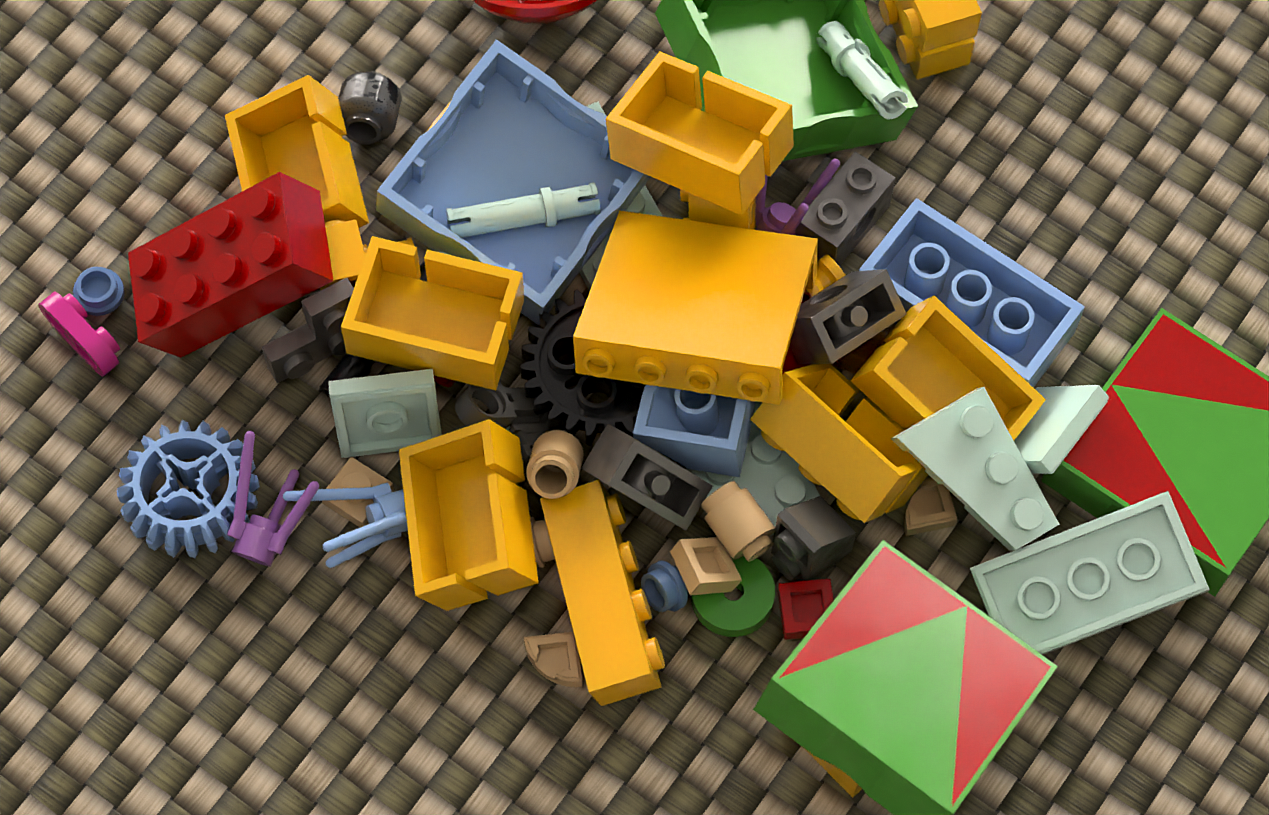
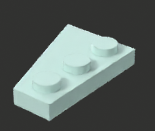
M985 387L971 391L891 438L903 451H908L926 468L925 472L938 484H943L964 504V509L1009 551L1020 549L1060 525Z

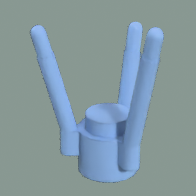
M388 482L374 487L318 489L311 501L373 499L374 501L373 504L366 505L368 525L342 534L323 544V549L329 552L359 541L328 558L325 562L328 568H333L385 541L401 537L402 532L408 531L403 489L392 492ZM305 490L286 491L283 494V499L285 501H298Z

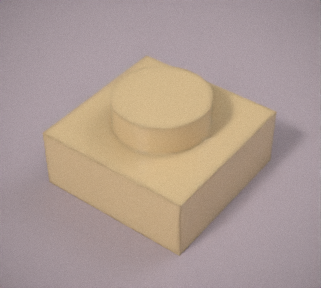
M353 457L349 458L326 488H364L388 482L391 491L394 492L392 482ZM373 499L322 501V504L356 526L363 527L369 524L366 516V505L373 504L374 501Z
M717 537L680 539L670 551L690 595L732 592L742 581L730 554Z

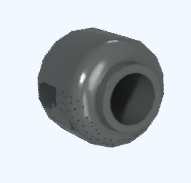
M374 71L358 72L348 76L341 85L338 97L347 132L346 136L360 144H373L387 139L395 131L402 102L399 87L390 78Z

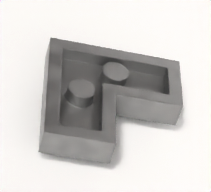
M344 278L302 300L307 323L262 346L267 367L276 383L287 378H299L307 374L314 367L315 363L333 354L342 355L346 353L341 325L354 290L348 278Z

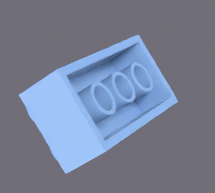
M917 198L859 269V271L887 269L906 312L910 307L935 295L1033 388L1074 335L1085 308L1082 304Z

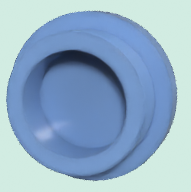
M91 267L83 271L77 278L73 288V296L83 306L87 314L101 316L109 314L119 307L124 298V286L120 277L114 271L104 267Z
M663 560L652 564L648 569V573L643 575L641 579V587L645 592L648 603L659 612L667 610L678 611L687 604L688 590L678 568Z

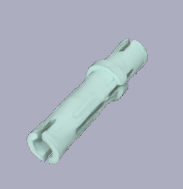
M833 21L823 25L818 32L822 37H817V43L832 58L834 69L840 75L848 76L883 118L894 119L900 116L906 110V106L902 103H908L907 95L872 60L870 50L860 39L854 40L840 22Z
M592 182L588 185L551 191L550 187L539 189V194L455 209L448 208L446 209L448 224L469 221L468 223L451 225L449 228L450 231L460 238L540 223H545L546 227H552L557 225V220L591 214L598 215L601 213L599 199L578 202V200L595 198V195H598L596 184Z

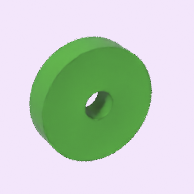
M744 556L733 560L742 579L736 587L743 595L740 599L729 600L725 597L724 593L691 595L693 611L698 620L707 629L726 637H740L758 630L768 620L775 600V584L768 568L757 558L750 562Z

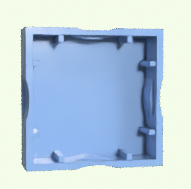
M496 39L454 92L453 98L442 117L433 127L416 140L377 190L376 211L433 251L522 272L524 303L521 313L537 325H540L539 313L543 314L544 311L550 312L555 305V299L562 296L611 231L619 210L626 211L651 176L611 160L606 127L607 116L574 100L554 79ZM592 182H595L598 195H595V198L578 200V202L599 199L601 213L598 215L591 214L557 220V225L552 227H546L545 223L464 238H460L449 230L451 225L468 223L469 221L448 224L446 209L448 208L455 209L539 194V189L550 187L551 191L588 185Z

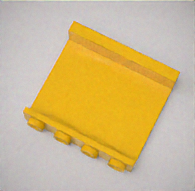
M619 210L573 335L576 373L780 405L782 400V368L805 288L813 289L817 277L818 239Z

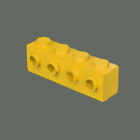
M596 480L575 487L573 491L563 497L556 499L540 498L589 693L601 706L661 688L657 670L665 668L664 659L656 637L648 638L644 621L652 619L651 610L644 590L642 588L636 590L631 573L639 571V566L631 542H623L619 525L626 523V517L618 494L609 495L601 481Z

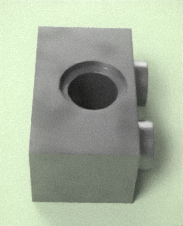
M856 151L808 206L807 213L795 230L796 236L818 239L817 264L820 258L828 254L840 266L890 206L896 178Z
M887 269L850 272L801 304L789 344L798 364H832L907 315Z
M607 424L582 466V469L684 530L688 529L702 502L713 487L708 482L610 424Z

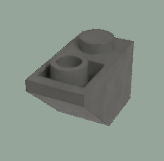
M822 496L785 508L777 515L773 538L774 544L771 550L773 563L788 580L792 581L795 578L798 581L818 580L852 551L856 532Z

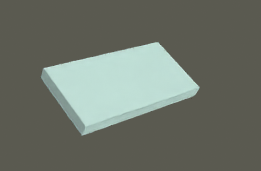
M1169 491L970 568L989 617L1042 655L1210 590Z

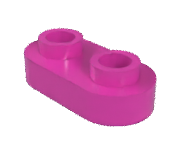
M54 291L38 304L42 314L52 327L100 376H105L119 364V360L115 355L120 350L118 343L105 328L100 326L97 330H94L84 320L88 317V314L73 295L68 293L62 297Z

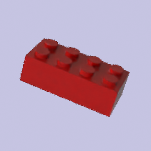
M281 172L266 178L128 252L138 342L179 358L334 281L320 191Z

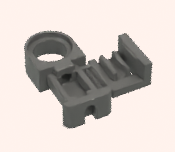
M500 380L496 391L469 384L455 402L456 413L466 426L488 419L504 429H507L510 425V432L517 434L522 444L521 453L524 471L527 470L531 451L537 438L548 431H552L547 423L550 411L536 415L533 402L537 397L526 398L524 387L506 388L502 386ZM472 398H476L484 403L491 414H487L479 409Z

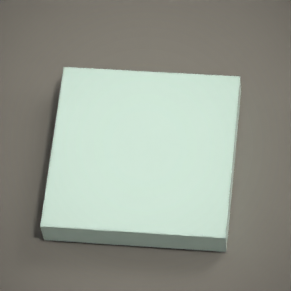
M433 369L328 381L341 458L396 452L401 448L442 435Z
M1099 385L1037 387L1035 389L1046 401L1014 440L1031 473L1053 474L1108 402L1110 397Z

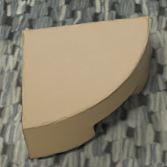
M932 477L923 482L908 503L904 517L906 536L956 526L958 519L950 492L943 484H938Z
M574 632L524 637L527 656L534 668L543 677L562 686L582 687L580 658Z

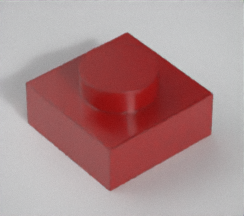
M831 578L778 584L777 593L784 640L804 638L834 601Z

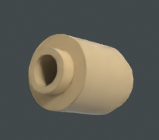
M561 430L548 431L537 438L533 445L526 470L527 480L537 494L545 498L556 499L569 494L576 487L584 457L583 448L578 439L572 434Z
M731 481L714 491L702 502L701 506L707 513L704 520L733 560L744 556L750 562L765 553L774 544L770 536L775 532V526L747 488L740 489L735 481Z

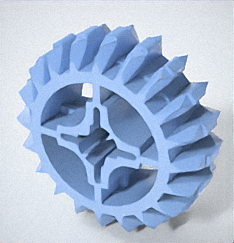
M182 419L179 425V432L172 434L168 427L161 424L159 429L161 438L157 441L143 435L141 442L145 451L129 450L127 458L133 467L120 468L119 477L125 485L117 488L118 499L121 503H124L120 510L126 522H132L130 528L136 538L146 536L148 547L154 551L165 543L167 554L173 558L182 546L186 547L189 557L194 559L198 553V545L206 544L210 552L216 553L218 549L216 539L221 536L225 540L234 543L235 539L227 536L234 516L243 443L238 439L230 442L229 433L223 427L211 435V428L204 420L197 427L196 431H191L188 422ZM189 458H198L197 460L192 462L180 461ZM252 461L246 510L256 509L258 504L256 495L252 493L259 488L258 477L252 474L256 468L254 461ZM163 472L166 478L165 484L156 492L158 498L149 504L151 486L156 477ZM228 473L229 483L227 491L220 503L215 506L211 495L220 486L219 480ZM177 479L184 486H188L192 490L197 489L200 499L192 491L189 492L185 488L180 489ZM246 513L245 522L249 523V517ZM186 515L198 517L191 520H177Z

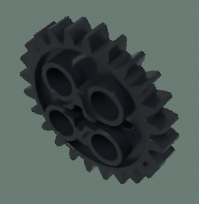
M578 289L574 290V304L570 306L559 298L555 299L556 315L554 316L545 311L543 314L539 313L542 328L529 327L528 341L532 344L522 345L521 348L522 359L527 361L520 364L521 379L529 380L524 384L526 398L537 397L533 402L535 414L538 415L550 411L548 415V427L550 429L565 422L566 432L575 436L579 429L585 431L587 445L593 443L596 434L602 433L607 424L633 437V430L645 384L577 374L575 363L571 365L559 363L556 359L565 354L574 355L573 335L586 300ZM577 384V386L574 387V388H572V389H567V388L565 387V386H574V385ZM593 392H601L609 398L602 403H592L585 397Z

